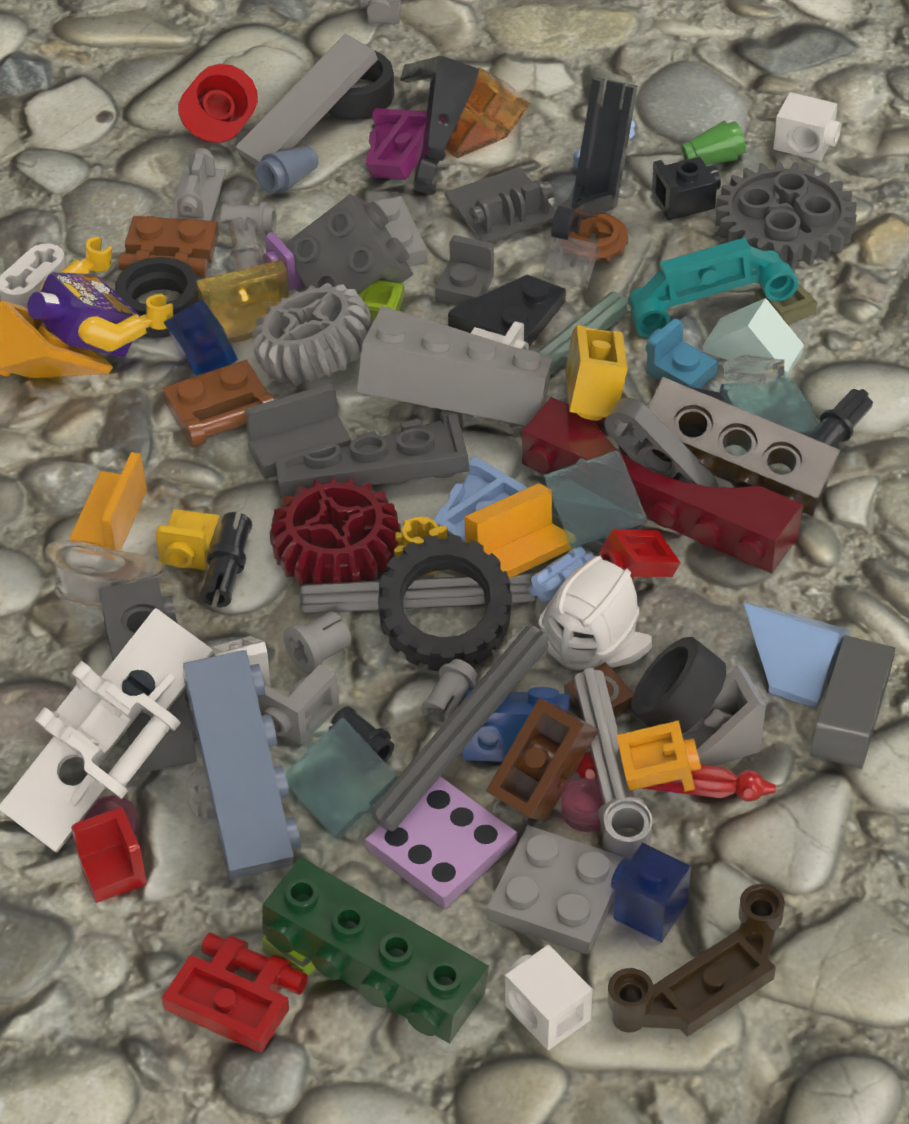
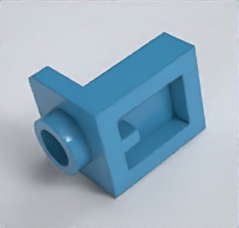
M674 318L662 329L655 330L649 337L646 344V374L660 382L662 377H665L684 386L701 389L717 375L718 361L682 341L683 322Z

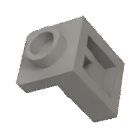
M320 664L306 679L299 680L293 686L288 697L267 685H264L265 695L258 696L261 716L271 714L276 735L286 736L300 745H303L340 706L336 673Z

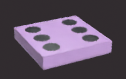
M440 776L396 830L387 831L379 826L365 839L368 852L440 907L446 909L517 844V832Z

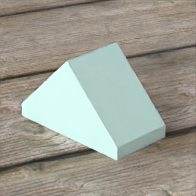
M764 298L721 317L703 344L702 352L786 380L803 353L804 344L769 301Z

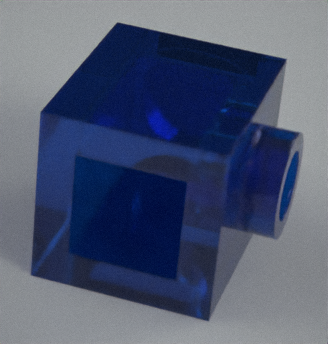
M203 299L164 321L180 356L194 376L231 365L238 360L223 326Z
M642 842L631 860L626 858L621 860L612 876L610 886L615 889L614 919L662 943L688 904L691 865Z

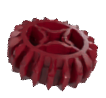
M333 476L330 483L321 484L314 479L311 488L306 489L297 486L294 497L283 496L281 508L274 510L269 534L273 557L276 559L277 565H281L286 577H295L301 587L311 582L313 584L361 582L362 580L376 581L378 572L387 573V565L394 557V549L399 546V541H396L395 532L401 533V524L398 523V513L395 510V506L389 503L385 492H375L370 482L359 487L353 477L346 483H338Z

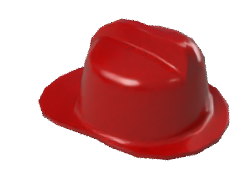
M220 63L208 66L198 74L182 94L178 103V115L184 127L203 141L212 143L227 142L238 134L254 113L258 104V91L253 80L243 70L233 65Z

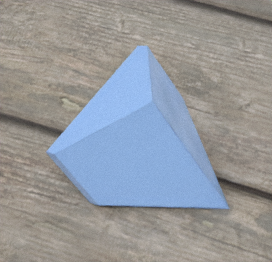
M743 602L769 684L768 693L817 709L832 677L844 636H850L851 631L803 615Z

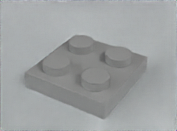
M527 825L487 906V921L589 955L626 875L628 858Z

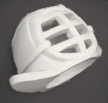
M595 556L572 573L559 587L551 600L541 602L537 597L535 614L539 629L549 638L548 653L561 665L571 670L584 671L585 668H596L606 662L610 668H614L639 660L652 648V636L635 632L636 622L639 618V607L637 606V594L630 577L631 572L628 568L623 570L611 562L602 560L601 556ZM574 632L594 635V637L580 638L573 635Z

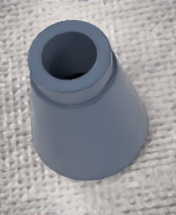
M309 146L265 154L255 168L257 181L267 193L276 192L277 194H283L318 167V157L316 152Z

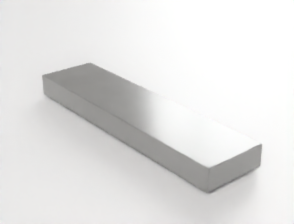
M344 34L238 143L236 149L239 155L252 164L257 165L265 154L292 149L378 60L375 51L351 36Z

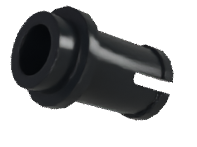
M347 706L340 709L331 719L330 723L333 725L329 727L330 733L354 750L361 764L379 767L391 757L394 751V743L391 741L390 733L383 728L376 729L357 714L356 710L352 707Z

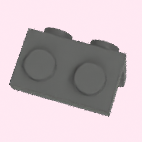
M351 194L296 234L285 245L293 253L295 269L307 289L310 285L320 288L325 283H330L332 287L344 284L347 289H355L359 295L381 277L395 283H403L414 275L406 262L409 259L406 248L396 237L392 238L385 226L389 221L381 207L375 202L369 203Z

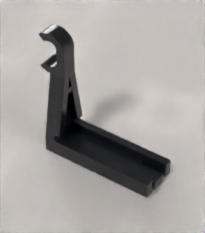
M437 56L404 65L400 81L405 83L418 80L430 81L423 149L413 183L415 191L428 195H433L436 192V185H433L432 182L439 161H443L446 157L444 150L475 86L479 73L478 68L444 56Z
M599 77L592 79L575 185L568 200L560 204L555 212L551 237L569 240L571 232H579L581 220L617 207L638 85L628 84L625 86L623 82L607 80L602 105L601 99L605 79Z

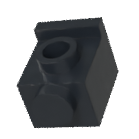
M701 157L686 159L664 165L662 160L653 161L652 196L667 220L715 209L716 193L721 187L720 174L715 165L706 166Z

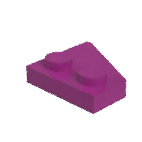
M374 109L372 118L375 123V131L370 132L369 144L371 148L367 152L366 166L371 177L406 180L421 156L427 111Z

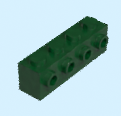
M302 857L297 860L262 905V933L266 935L275 947L284 952H292L294 950L312 960L314 967L322 975L332 980L341 979L358 989L361 995L374 1006L380 1008L388 1007L407 1018L410 1025L424 1035H435L450 1044L485 994L489 965Z

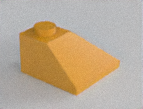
M4 300L0 301V375L9 377L11 373L28 378L110 373L113 366L99 352L67 345L41 320L33 319L29 315L27 307Z

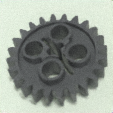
M776 161L775 169L769 170L766 165L760 163L757 173L745 168L743 169V178L732 175L730 185H722L721 195L717 196L715 225L720 226L719 236L728 237V242L745 237L751 247L762 251L773 250L777 252L781 260L788 261L791 268H796L797 260H803L807 265L813 266L815 256L828 261L830 251L840 254L843 243L850 244L851 235L855 232L857 203L851 201V191H842L843 181L830 183L831 173L829 172L819 176L815 175V166H810L807 170L802 171L799 170L798 162H794L790 169H784L782 163Z

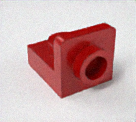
M612 529L597 555L601 556L602 560L611 562L623 570L628 568L631 572L630 577L632 580L634 577H673L681 564L658 530Z

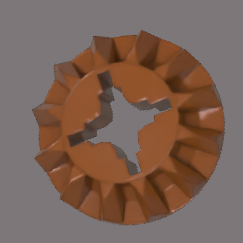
M600 213L581 220L579 232H571L569 240L559 238V242L561 243L563 254L577 255L575 262L585 259L589 260L591 265L596 260L610 263L613 256L623 255L625 245L628 244V231L626 226L616 217ZM592 233L596 234L598 242H589Z

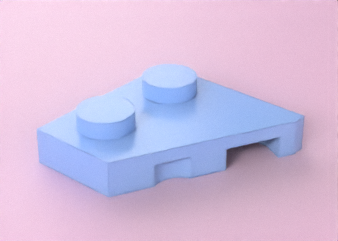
M474 456L469 460V472L463 484L456 483L449 494L448 503L441 507L434 521L438 527L446 526L448 528V535L461 536L462 541L465 542L464 516L528 487Z

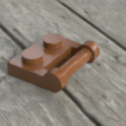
M247 359L162 388L164 402L192 448L205 444L208 437L246 425L245 410L247 408L275 400L270 392L267 393Z

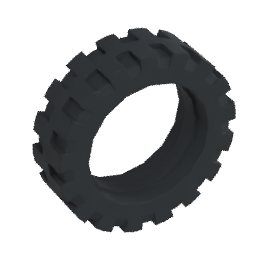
M437 535L424 538V543L416 545L415 542H412L404 547L403 554L399 558L394 556L387 565V573L382 575L379 583L378 607L380 624L384 635L387 634L391 647L397 653L402 651L406 654V660L411 664L418 666L419 663L428 665V670L439 671L441 666L450 663L454 659L467 663L474 661L475 664L485 660L489 650H496L503 641V634L509 628L512 593L510 591V580L507 572H503L500 569L501 562L493 553L488 555L484 552V546L471 540L469 544L463 542L461 536L448 535V539H438ZM452 570L466 574L480 585L486 595L487 607L484 617L473 629L458 636L438 637L424 633L410 623L404 613L403 606L406 590L417 578L431 571Z

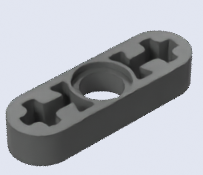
M622 398L616 402L605 420V429L610 437L636 463L655 473L681 482L718 487V482L714 475L699 463L695 455L644 403L633 398ZM652 449L665 453L672 462H666L658 458Z

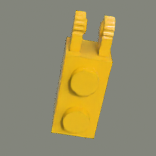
M576 325L573 328L565 369L569 412L577 413L585 419L600 420L603 417L607 418L616 402L621 399L628 369L622 332L591 329Z

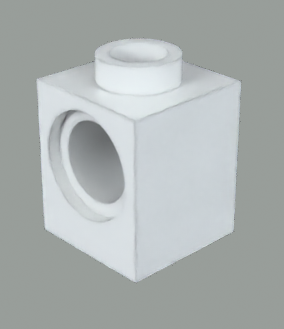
M789 92L776 118L773 149L822 161L828 147H835L840 136L841 122L836 121L838 104Z
M549 944L532 956L524 955L509 968L507 974H505V1006L548 1051L591 1021L593 989Z

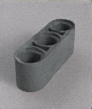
M847 635L844 636L816 725L810 753L811 757L859 769L863 768L888 684L895 647Z

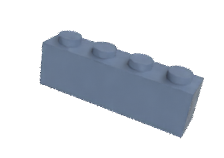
M246 650L183 663V678L229 880L292 866L294 859L293 850L301 849V842L295 817L285 819L281 798L289 797L284 768L282 765L273 767L269 747L277 746V738L271 714L261 716L257 696L265 695L260 665L249 664Z

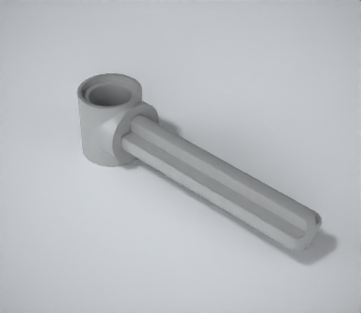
M593 667L585 668L583 672L575 675L574 684L583 721L599 729L590 745V750L604 803L598 810L603 834L602 847L605 851L628 858V866H632L643 861L650 851L652 814L645 805L644 800L635 797L633 790L629 791L616 737V735H619L604 673L601 670H594ZM627 827L636 830L639 834L633 837H624L615 831Z

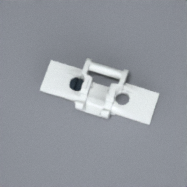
M155 608L101 677L92 671L87 664L80 661L71 673L76 679V686L55 712L44 707L34 719L53 738L2 801L0 810L57 853L71 836L72 825L85 818L106 790L112 792L120 799L128 792L125 786L169 729L175 731L181 722L168 710L186 688L183 678V663L209 658L214 652L213 649ZM145 713L149 715L151 720L112 770L107 774L98 767L120 740L139 714ZM79 757L85 761L84 770L87 773L82 783L75 786L64 784L59 776L62 764L67 759Z

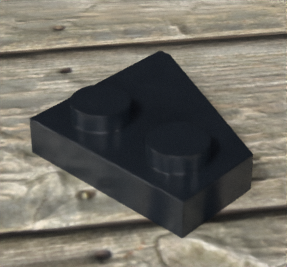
M525 275L451 309L448 313V326L471 333L474 327L506 336L516 321L524 324V342H528L530 347L566 302V289L536 277Z

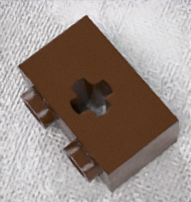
M539 698L486 791L527 817L547 822L599 729L560 706Z

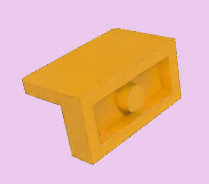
M130 453L121 474L105 471L99 472L69 538L71 552L118 559L147 493L141 453Z
M540 483L464 516L465 542L470 544L471 540L483 545L484 552L488 555L493 553L501 562L500 569L503 572H507L509 579L576 547V537L552 523V490Z

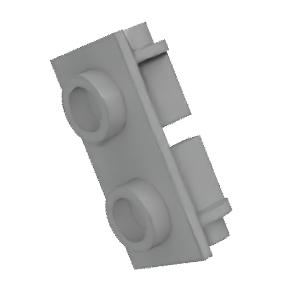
M199 148L190 154L189 167L184 166L169 218L213 221L226 169L215 168L214 158L208 149Z

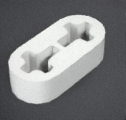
M40 244L29 249L0 276V301L4 300L27 307L29 297L34 292H39L40 286L47 276L52 272L58 273L66 267L62 248L54 244Z

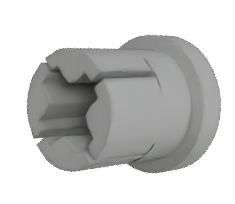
M328 612L305 625L295 624L285 630L284 644L292 662L302 672L312 673L319 664L322 665V661L350 646L351 635L344 620L341 621L342 618L337 613Z

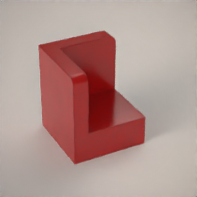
M123 807L72 825L71 829L78 861L95 903L147 885L140 846Z

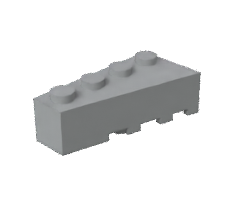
M381 306L362 343L357 393L526 426L546 403L553 359L542 356L532 350L519 349Z

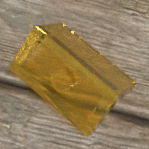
M282 260L196 281L200 314L215 347L252 339L251 331L257 327L256 320L266 315V308L278 305L280 298L289 297L287 270Z

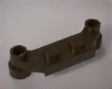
M755 884L746 888L740 897L738 912L741 922L740 928L654 985L651 978L639 969L625 968L614 973L608 983L607 1001L612 1011V1021L615 1027L627 1033L636 1032L642 1027L680 1029L688 1037L774 980L776 967L769 959L775 930L781 925L783 920L785 901L781 892L767 884Z

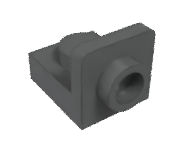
M454 235L449 242L450 260L435 287V301L460 306L486 294L494 278V246L489 242Z

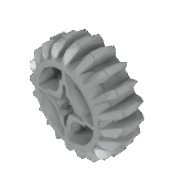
M325 283L320 288L310 285L307 290L302 292L295 290L294 295L288 298H280L278 305L266 308V315L256 320L257 327L251 331L253 336V352L258 363L261 364L270 379H278L280 384L292 381L295 386L300 385L305 380H309L314 384L318 378L324 376L331 378L332 373L338 370H347L346 365L349 362L360 360L362 343L372 325L370 319L372 316L367 304H364L362 297L358 296L355 289H347L344 284L332 287L330 283Z

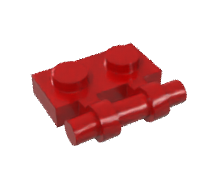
M209 932L202 942L201 952L213 957L212 961L209 963L190 955L163 994V1008L168 1012L262 1053L289 1011L288 997L277 992L283 988L297 995L302 994L308 982V974L292 968L291 961L274 954L269 958L248 949V942L230 935L226 939ZM240 969L257 978L252 982L232 972Z

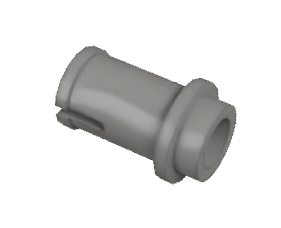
M266 201L260 202L259 206L223 204L221 208L220 218L225 220V222L221 223L223 232L259 231L261 236H265L267 232H274L276 229L275 206H268Z
M454 659L450 663L441 666L438 673L440 679L428 699L421 706L424 716L428 715L431 709L434 708L428 720L436 725L442 726L461 704L465 695H467V690H473L477 685L475 669L462 660Z

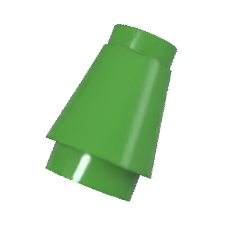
M723 120L687 143L681 144V152L684 160L701 157L705 165L738 160V155L746 153V143L739 124L736 121L727 123Z

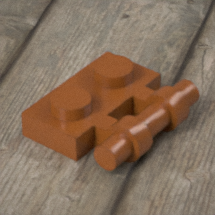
M133 216L125 240L126 253H120L119 270H125L131 264L146 258L167 257L178 259L190 265L198 276H206L208 262H212L219 236L218 222L198 219Z

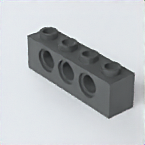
M158 577L98 589L112 661H114L155 608L177 623L172 596L162 597ZM186 688L168 710L181 724L175 731L169 729L135 774L197 762L194 741H197L191 710L188 711L186 702L189 700ZM146 713L139 714L127 729L130 745L151 720V717Z

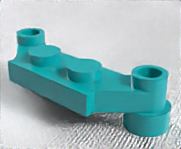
M744 237L659 262L660 270L644 287L637 288L630 293L628 304L632 310L631 320L637 333L641 337L649 339L655 330L662 329L671 322L667 312L669 307L752 283L760 284L768 299L783 301L796 292L799 282L791 266L783 262L777 252L773 250L762 251L751 247Z

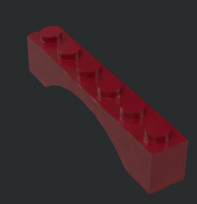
M550 397L522 430L523 465L564 483L571 480L620 509H626L655 522L661 527L669 528L694 539L704 546L726 553L747 565L755 566L772 574L799 537L802 503L762 486L738 488L708 487L681 482L655 473L634 462L617 449L603 434L595 420L585 419L577 413L569 412V405L553 397Z

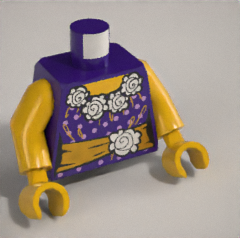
M92 237L86 242L85 258L82 261L75 259L60 272H52L41 284L39 292L31 294L27 303L28 313L33 319L41 320L67 345L125 357L132 342L147 334L146 329L148 327L164 330L171 326L173 322V304L166 305V296L163 294L152 295L146 300V314L140 316L98 275L89 273V271H107L112 261V246L101 251L102 238Z

